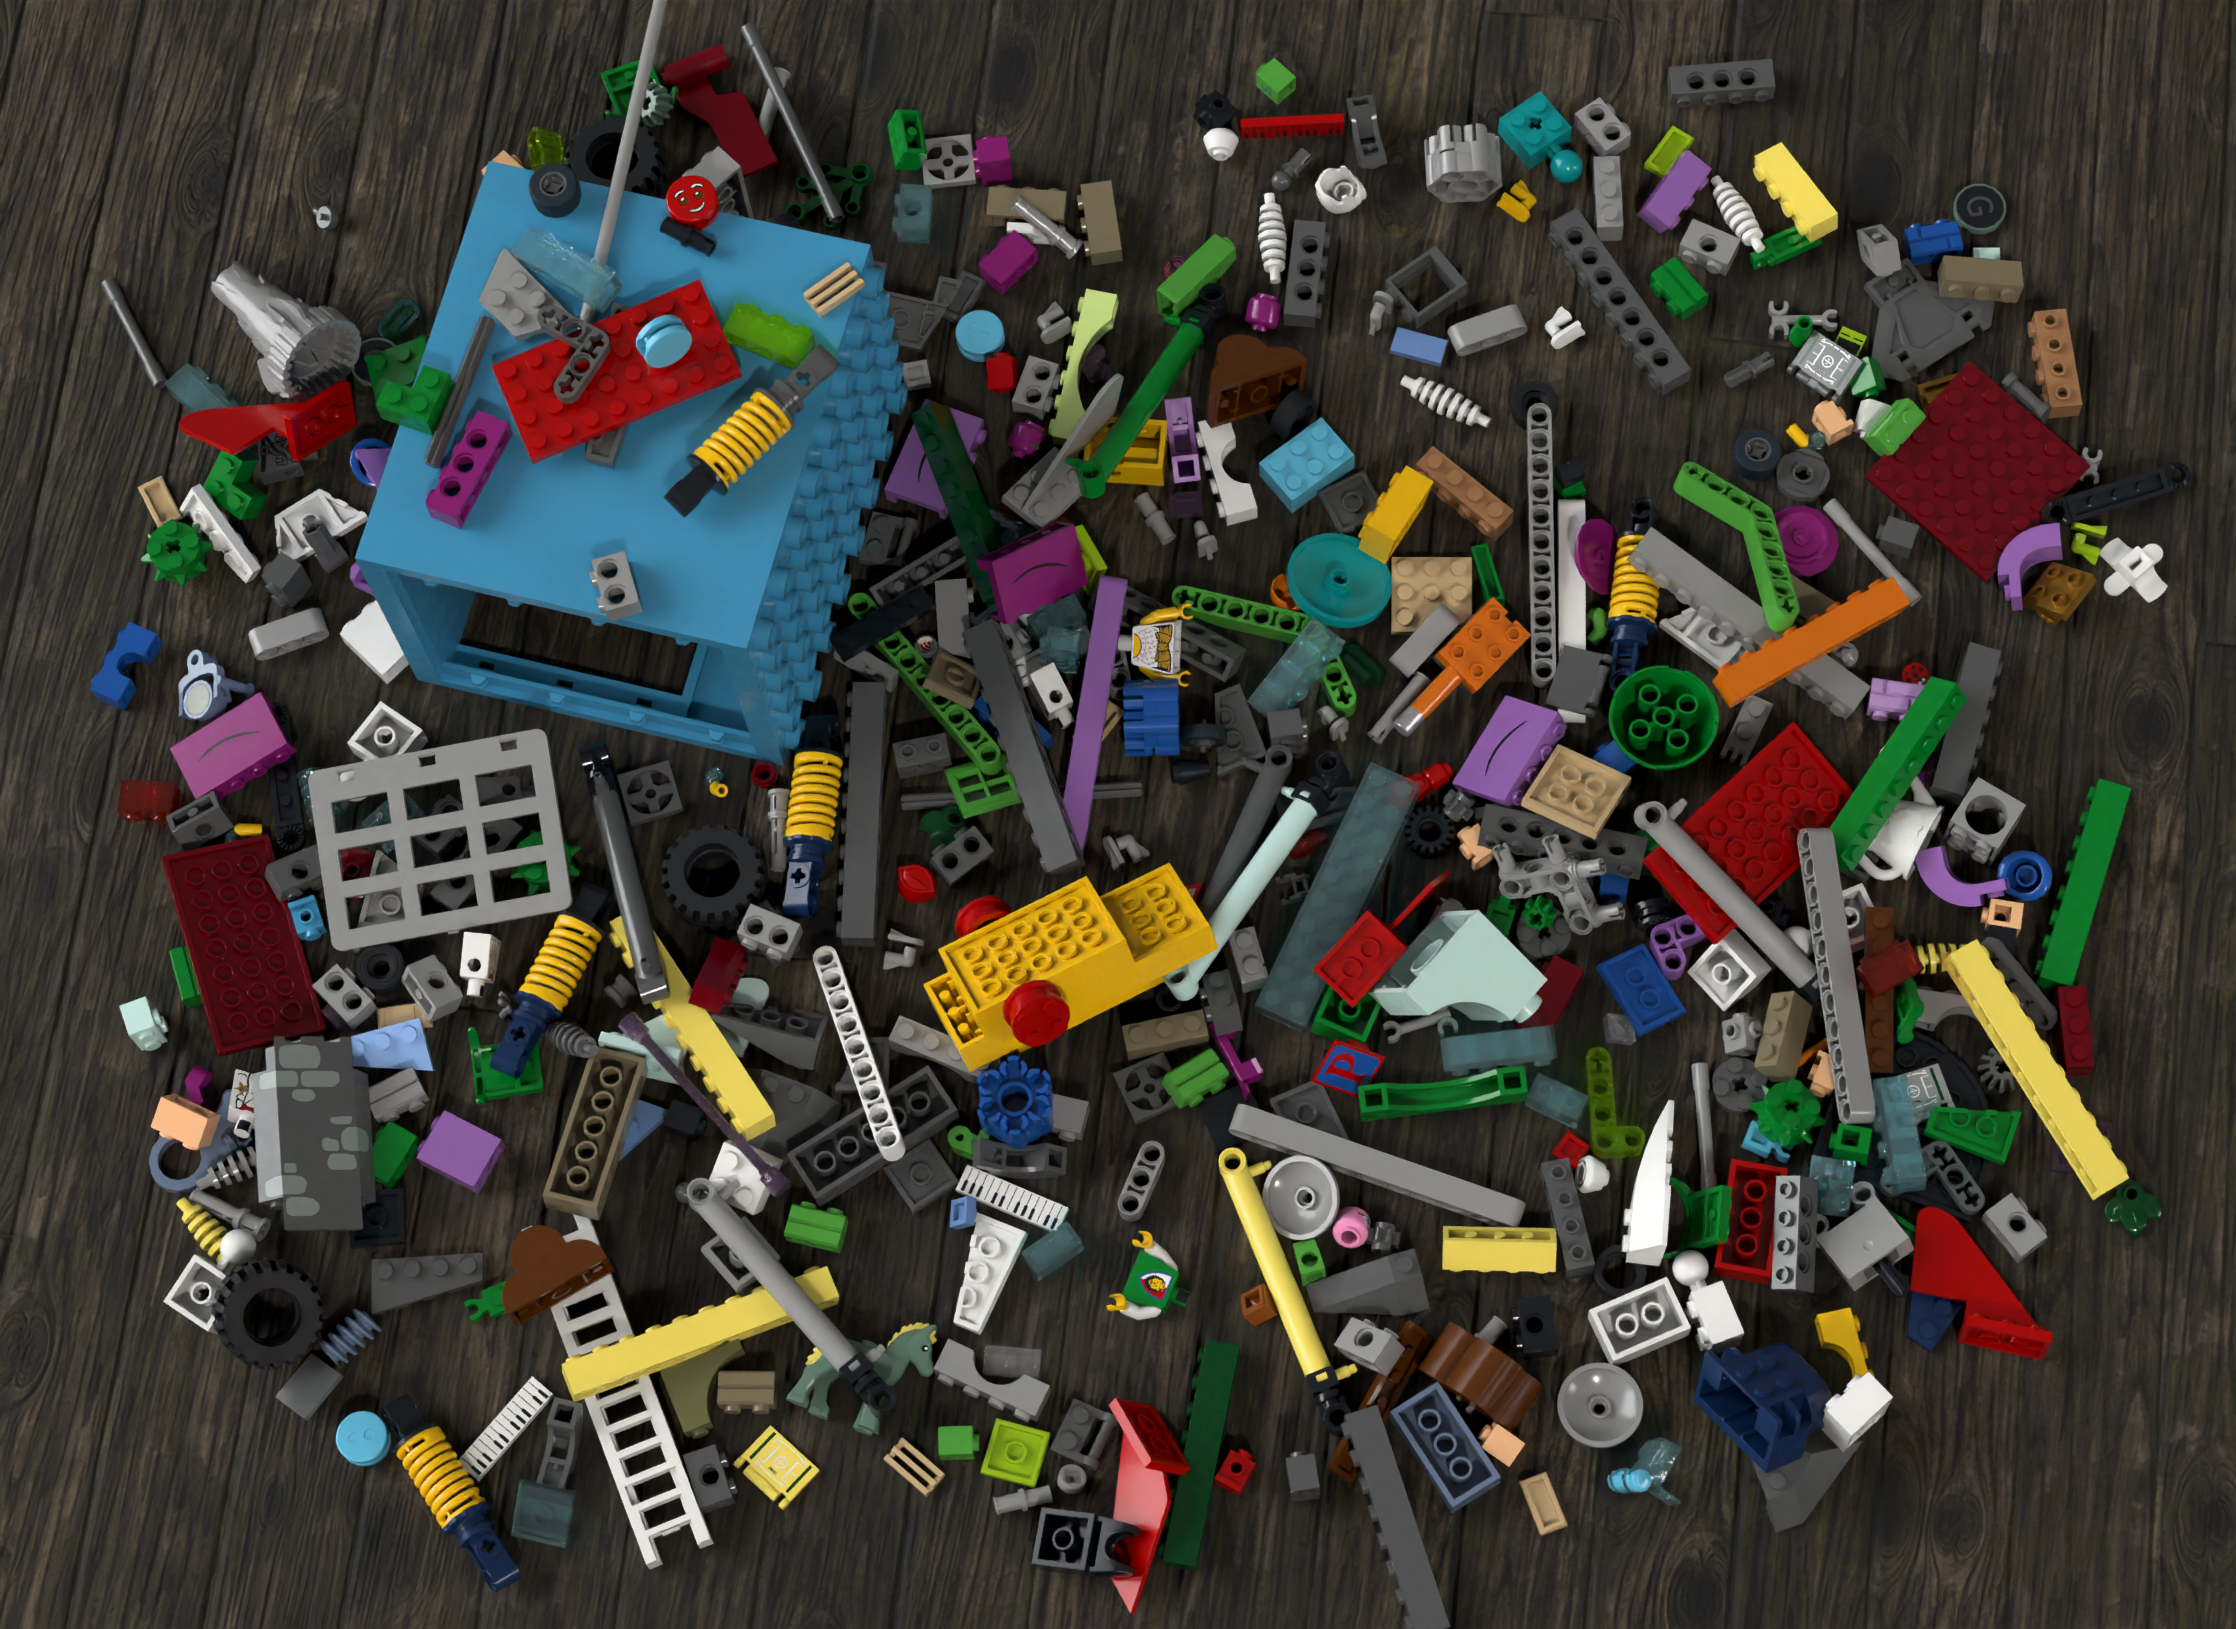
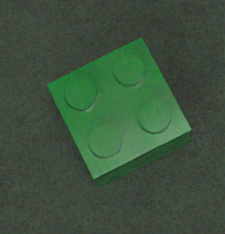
M1329 986L1309 1032L1332 1042L1337 1039L1347 1043L1350 1038L1365 1044L1381 1005L1367 993L1352 1008Z

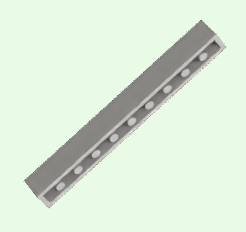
M1653 527L1648 530L1627 560L1632 563V566L1637 571L1644 572L1650 576L1659 587L1666 588L1673 593L1678 601L1688 604L1697 611L1700 617L1710 620L1717 625L1722 633L1732 636L1739 641L1745 650L1753 649L1755 653L1762 649L1760 646L1767 640L1774 637L1777 641L1783 637L1782 634L1775 633L1769 628L1764 610L1760 605ZM1827 654L1786 677L1789 682L1802 687L1811 698L1821 701L1829 707L1833 714L1843 717L1845 720L1856 709L1871 687Z

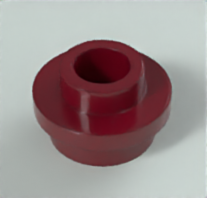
M761 762L752 769L751 778L757 787L767 789L777 782L778 771L773 764ZM763 773L770 774L766 780L761 779L760 776Z

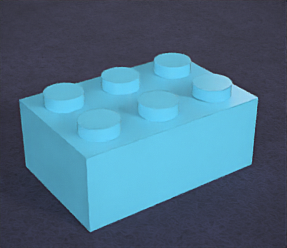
M1321 417L1259 462V476L1293 513L1317 495V491L1330 486L1354 468V454Z

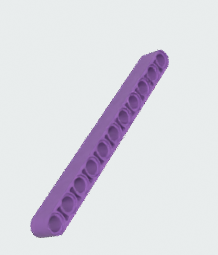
M1105 575L1100 576L1063 799L1082 855L1084 854L1128 579Z

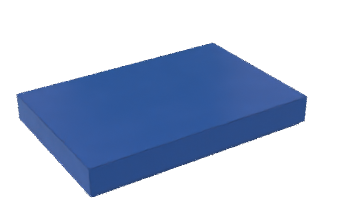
M1644 943L1600 963L1596 967L1639 1037L1684 1016L1687 1012Z

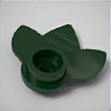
M951 804L942 811L933 810L928 812L919 822L918 829L931 833L930 846L933 851L942 843L948 846L955 840L953 835L966 826L967 818L964 819L958 805ZM949 814L957 816L956 823L949 821ZM967 840L966 842H964L965 850L969 846L971 840Z
M2126 1180L2117 1186L2115 1197L2107 1202L2105 1218L2107 1223L2121 1220L2123 1226L2131 1235L2138 1236L2144 1230L2147 1218H2161V1207L2155 1196L2145 1193L2138 1182ZM2129 1189H2132L2135 1193L2132 1199H2128L2126 1196V1192Z

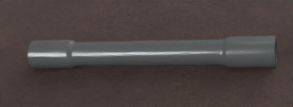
M113 277L105 279L101 286L131 339L154 389L158 390L166 387L168 380L137 325L116 279Z

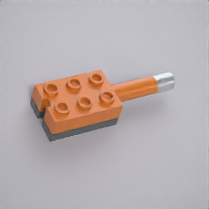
M1494 597L1486 601L1431 657L1443 671L1394 721L1393 725L1400 734L1409 736L1458 685L1469 696L1478 691L1531 636L1517 620L1511 623L1505 617L1508 611Z

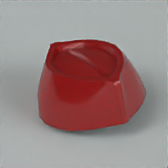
M911 864L897 868V887L903 899L910 903L920 904L936 896L937 877L929 867L921 864Z

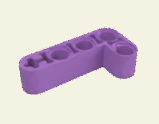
M1686 914L1655 926L1651 931L1649 948L1666 979L1677 980L1682 976L1686 964V957L1682 949L1708 940V938ZM1689 926L1693 928L1695 933L1686 935L1681 931V928ZM1662 935L1667 937L1669 942L1667 944H1659L1655 938ZM1675 960L1679 963L1680 967L1671 969L1666 965V962Z

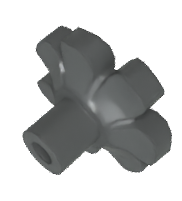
M501 990L498 994L499 999L497 1002L503 1008L499 1011L498 1015L503 1020H507L514 1010H518L520 1003L515 999L513 993Z

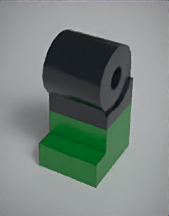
M1576 457L1572 458L1565 465L1555 466L1553 485L1561 499H1577L1586 495V489L1583 486L1585 473Z

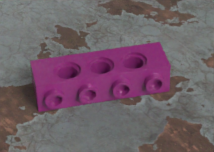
M479 410L475 417L468 421L462 441L457 442L454 446L450 463L442 468L439 475V483L435 490L432 489L426 498V507L432 518L462 529L513 435L508 422ZM486 442L483 447L474 448L477 443ZM465 466H473L468 472L461 471ZM452 490H460L457 495L448 496Z

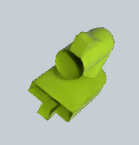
M2072 522L2070 528L2080 533L2074 534L2071 550L2082 555L2091 565H2096L2101 548L2085 544L2087 535L2103 539L2108 526H2090L2079 522Z

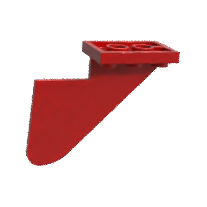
M343 379L306 402L206 409L191 413L179 421L181 432L233 456L270 433L276 432L288 439L291 458L297 462L357 426L350 383Z
M1447 870L1430 882L1398 918L1388 926L1371 909H1368L1312 970L1353 1008L1410 948L1395 932L1448 880L1452 873Z
M1923 1208L1918 1213L1916 1219L1911 1291L1966 1303L1963 1324L1959 1331L1957 1343L2043 1360L2051 1344L2053 1332L2046 1331L2044 1327L2038 1326L1956 1218L1939 1208Z

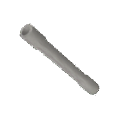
M1835 498L1823 507L1824 511L1849 535L1887 579L1892 576L1908 598L1910 607L1922 598L1918 590L1908 579L1901 575Z
M1694 1063L1691 1065L1693 1090L1695 1091L1701 1167L1700 1186L1701 1190L1717 1186L1709 1101V1070L1707 1063Z

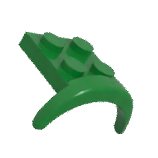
M639 60L601 73L603 83L616 112L614 114L606 110L607 117L614 116L615 119H620V116H627ZM652 66L649 83L653 82L660 85ZM676 86L672 87L670 92L673 98L669 104L674 106L678 97V88Z
M428 335L418 336L409 342L365 357L376 402L386 381L412 389L429 340Z
M475 1027L468 1028L475 1086V1102L477 1105L487 1104L489 1100L545 1092L539 1040L526 1062L523 1073L518 1079H515L490 1067L492 1056L500 1043L481 1046L477 1029Z
M1670 1177L1669 1184L1675 1188L1684 1204L1686 1229L1680 1244L1670 1253H1664L1662 1259L1676 1258L1678 1254L1686 1250H1698L1726 1243L1730 1231L1729 1214L1732 1205V1187L1719 1185L1693 1192L1684 1182Z

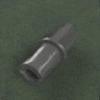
M1766 351L1750 361H1743L1741 366L1723 376L1725 384L1733 388L1748 379L1754 380L1757 374L1774 367V359L1768 360L1767 358L1771 354Z

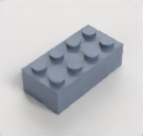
M1438 1381L1390 1411L1389 1419L1451 1513H1454L1500 1484L1501 1476Z

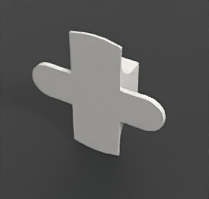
M2117 537L2107 543L2100 551L2099 555L2116 571L2104 583V590L2107 594L2118 596L2128 587L2132 586L2150 603L2160 597L2168 586L2160 579L2154 569V565L2163 556V550L2159 545L2148 544L2143 549L2139 546L2132 549Z

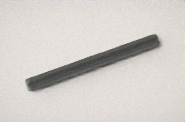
M481 316L425 455L424 462L427 466L433 468L440 466L494 329L495 322L491 317Z

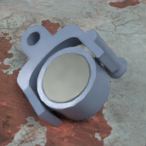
M197 649L193 650L187 659L188 674L178 684L179 717L191 721L199 720L211 723L224 714L227 703L232 701L229 690L241 693L245 698H250L254 693V685L226 678L223 666L218 665V660L215 657H210L208 653ZM214 676L213 683L203 681L208 677Z

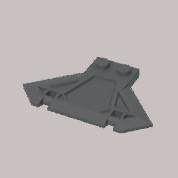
M1908 257L1901 261V270L1894 271L1889 276H1877L1865 283L1863 287L1879 308L1871 358L1879 361L1884 379L1902 383L1911 378L1908 370L1912 367L1921 372L1973 339L1975 336L1971 331L1977 326L1983 332L1989 329L1995 301L1939 296L1938 282L1924 280ZM1966 314L1970 316V319L1967 321L1962 318ZM1904 354L1907 359L1901 362L1898 357Z

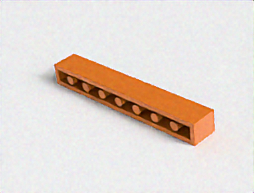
M1892 576L1885 581L1882 578L1874 581L1868 586L1869 590L1863 593L1861 590L1854 592L1847 597L1848 601L1844 604L1834 603L1825 610L1826 613L1819 617L1818 614H1814L1804 621V626L1797 628L1795 625L1782 633L1783 637L1777 641L1773 637L1760 646L1762 649L1754 653L1753 649L1739 657V662L1732 664L1730 661L1718 668V675L1712 682L1728 707L1731 708L1902 613L1910 602L1894 577Z

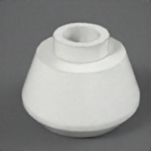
M1215 128L1207 132L1203 141L1208 154L1213 159L1224 161L1233 155L1239 138L1232 130Z
M1587 1155L1577 1165L1575 1185L1581 1193L1599 1191L1608 1184L1609 1170L1606 1169L1604 1163L1593 1156Z

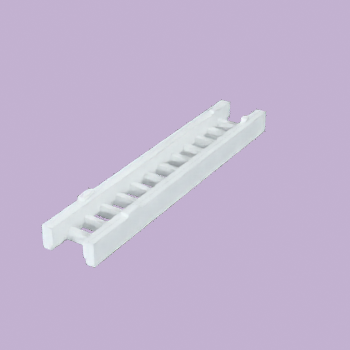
M574 1215L579 1230L563 1236L566 1243L577 1239H585L601 1247L592 1220ZM612 1273L551 1308L569 1357L577 1354L582 1356L593 1353L592 1350L600 1345L608 1344V1346L619 1343L621 1338L634 1334ZM603 1292L607 1303L606 1307L576 1319H571L567 1306ZM607 1319H613L617 1329L616 1332L581 1345L577 1335L578 1331ZM649 1374L636 1379L637 1385L602 1399L598 1393L585 1398V1402L644 1561L649 1569H653L663 1564L654 1541L655 1537L660 1535L666 1536L680 1530V1527L690 1524L700 1549L714 1543ZM641 1394L647 1409L646 1411L614 1424L610 1423L605 1408ZM651 1420L656 1433L655 1437L620 1450L615 1436L616 1433ZM661 1446L666 1459L665 1463L630 1476L624 1460ZM667 1472L671 1473L676 1486L675 1489L643 1502L639 1501L635 1485ZM680 1498L686 1514L650 1529L644 1512Z

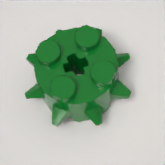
M174 519L164 522L153 533L148 534L147 554L141 557V561L155 566L157 572L154 580L156 582L165 578L172 582H178L180 586H184L187 578L191 580L201 571H207L205 553L213 548V543L200 540L198 536L200 524L197 523L190 527L187 524L175 522Z
M534 829L530 830V835L521 841L517 847L511 848V850L542 845V832H536ZM564 841L569 877H577L580 875V871L574 867L573 855L580 850L579 845L568 846ZM542 862L518 866L510 875L511 878H523L529 886V895L531 896L535 895L539 890L547 893L551 892L547 865L542 864Z
M1796 1079L1774 1084L1771 1088L1765 1084L1762 1085L1765 1093L1763 1101L1750 1103V1109L1758 1114V1132L1762 1133L1773 1143L1776 1140L1779 1141L1782 1147L1785 1148L1787 1145L1799 1144L1803 1140L1812 1144L1813 1140L1809 1133L1812 1127L1825 1124V1120L1818 1115L1821 1105L1817 1101L1816 1096L1800 1080Z

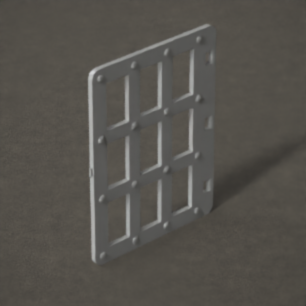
M540 729L316 770L309 776L308 784L331 943L339 951L355 950L377 944H387L446 932L448 934L459 933V930L544 915L562 910L565 911L573 903L549 739L547 734ZM517 740V749L503 751L501 743ZM435 755L436 764L422 767L420 758ZM532 766L535 797L481 807L476 776ZM354 771V780L341 782L339 773ZM459 779L464 810L409 820L405 789ZM387 793L391 824L337 834L333 803ZM539 813L543 839L542 845L488 854L484 830L485 823ZM466 827L471 858L416 868L411 837ZM394 841L398 865L397 872L344 881L340 850ZM546 861L551 892L495 902L491 871ZM469 875L474 876L478 906L423 916L418 885ZM401 888L405 912L404 920L351 929L346 898Z

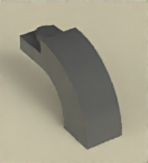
M1372 94L1347 98L1351 135L1359 167L1375 169L1387 164Z
M983 1138L974 1140L972 1167L987 1170L989 1175L1022 1179L1051 1178L1066 1175V1147L1045 1142L1037 1145H1026L1021 1149H1014L1008 1144Z
M554 1397L546 1423L548 1427L546 1450L536 1484L566 1490L569 1476L574 1471L583 1426V1406L579 1402Z

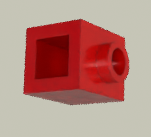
M996 353L994 358H987L988 390L994 394L1015 392L1019 383L1018 360L1013 356H1009V353Z

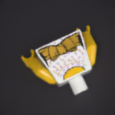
M1182 603L1178 608L1157 609L1144 616L1140 624L1133 626L1132 635L1119 636V651H1131L1132 664L1138 666L1139 671L1152 681L1178 679V683L1181 686L1186 687L1189 685L1188 681H1180L1183 674L1191 675V673L1185 668H1180L1182 620H1177L1178 617L1187 620L1193 618L1194 615L1185 616L1183 614L1185 607L1192 606L1189 603Z

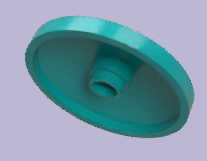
M1338 533L1319 534L1303 541L1292 553L1286 568V584L1296 605L1309 617L1328 626L1354 628L1372 622L1385 609L1392 592V578L1387 564H1383L1358 549L1361 540L1355 537Z

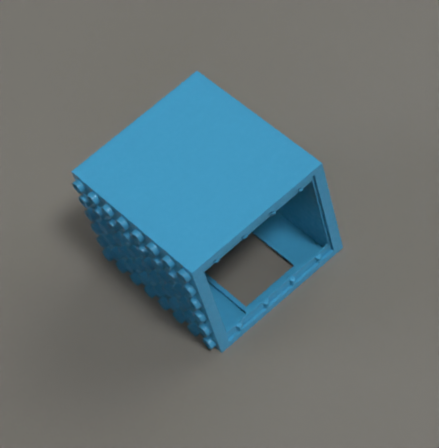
M492 161L488 162L413 387L424 365L449 373L453 383L455 382L480 317L487 316L493 318L480 304L479 298L501 250L504 248L570 314L580 318L610 187L578 181L582 196L577 208L565 217H546L538 212L529 192V181L535 171ZM623 191L593 323L610 317L613 302L634 307L700 279L742 377L630 423L614 469L586 461L585 455L588 441L563 451L562 456H551L533 464L491 366L556 338L544 333L533 334L530 338L516 341L494 319V329L438 468L427 466L424 462L433 436L399 425L355 560L415 677L419 681L784 766L789 749H800L805 741L806 720L800 718L804 700L815 702L820 691L822 671L815 670L818 652L830 653L833 648L829 639L837 631V623L829 621L833 603L844 605L849 595L851 574L844 573L846 559L848 555L859 557L864 545L866 528L865 526L858 525L862 507L873 509L878 498L880 479L873 477L876 460L887 462L891 455L894 432L887 430L890 413L902 415L907 401L908 385L901 383L904 364L903 362L896 361L899 351V340L892 338L895 320L894 316L887 315L890 294L882 291L885 269L875 266L870 244L719 212L711 225L697 231L717 241L713 254L707 257L705 254L689 246L687 248L681 246L680 241L660 232L663 220L669 216L665 199ZM848 262L851 268L858 273L859 278L863 279L865 287L820 318L806 302L803 293ZM852 280L849 283H847L845 286L840 288L839 291L836 292L834 295L829 296L828 298L820 302L818 306L820 307L821 305H823L832 297H834L842 290H844L852 283H854V281ZM578 326L571 327L567 334L576 331ZM821 344L840 365L802 401L804 408L792 416L795 427L785 433L782 438L777 439L775 445H769V451L761 453L762 457L759 460H753L754 465L751 468L746 467L747 471L744 475L737 474L738 481L736 483L728 481L729 490L725 496H721L711 490L685 518L681 516L663 497L677 482L692 471L686 457L697 448L703 446L705 440L711 439V434L718 431L722 424H726V420L732 417L736 410L741 409L743 403L750 402V396L757 388L768 391L776 379L784 381L802 363L806 356L816 346ZM804 378L797 381L798 386L806 385L807 380ZM479 410L508 422L513 435L462 529H458L432 518L426 507V498L432 489L435 490L439 483V475L442 468L450 463L453 448L457 442L462 441L468 421L474 418ZM479 442L474 448H481L486 442ZM465 466L461 471L468 472L473 466ZM452 490L448 496H455L460 490ZM625 551L643 612L610 622L607 613L601 614L596 597L601 596L599 587L594 588L589 572L594 571L591 560ZM610 571L604 577L612 578L617 572ZM476 592L505 598L508 604L514 607L526 603L587 617L596 626H602L608 622L673 637L678 645L686 646L690 642L698 643L682 696L461 645V637ZM615 597L612 603H620L625 597ZM480 663L487 667H492L493 670L479 667ZM560 681L564 685L572 686V688L559 686L558 683ZM640 700L642 703L650 704L651 707L637 704V701Z

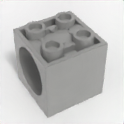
M1977 777L1952 816L1943 839L1947 840V844L1956 850L1962 849L1969 853L1974 861L1991 866L2017 826L2026 805ZM1974 813L1986 814L1997 822L2000 831L1991 835L1980 834L1969 826L1966 817Z

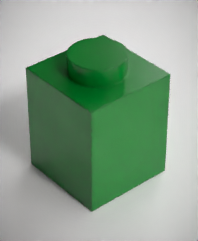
M1867 356L1860 359L1865 363L1850 384L1852 394L1863 400L1876 399L1879 397V393L1887 390L1879 361Z

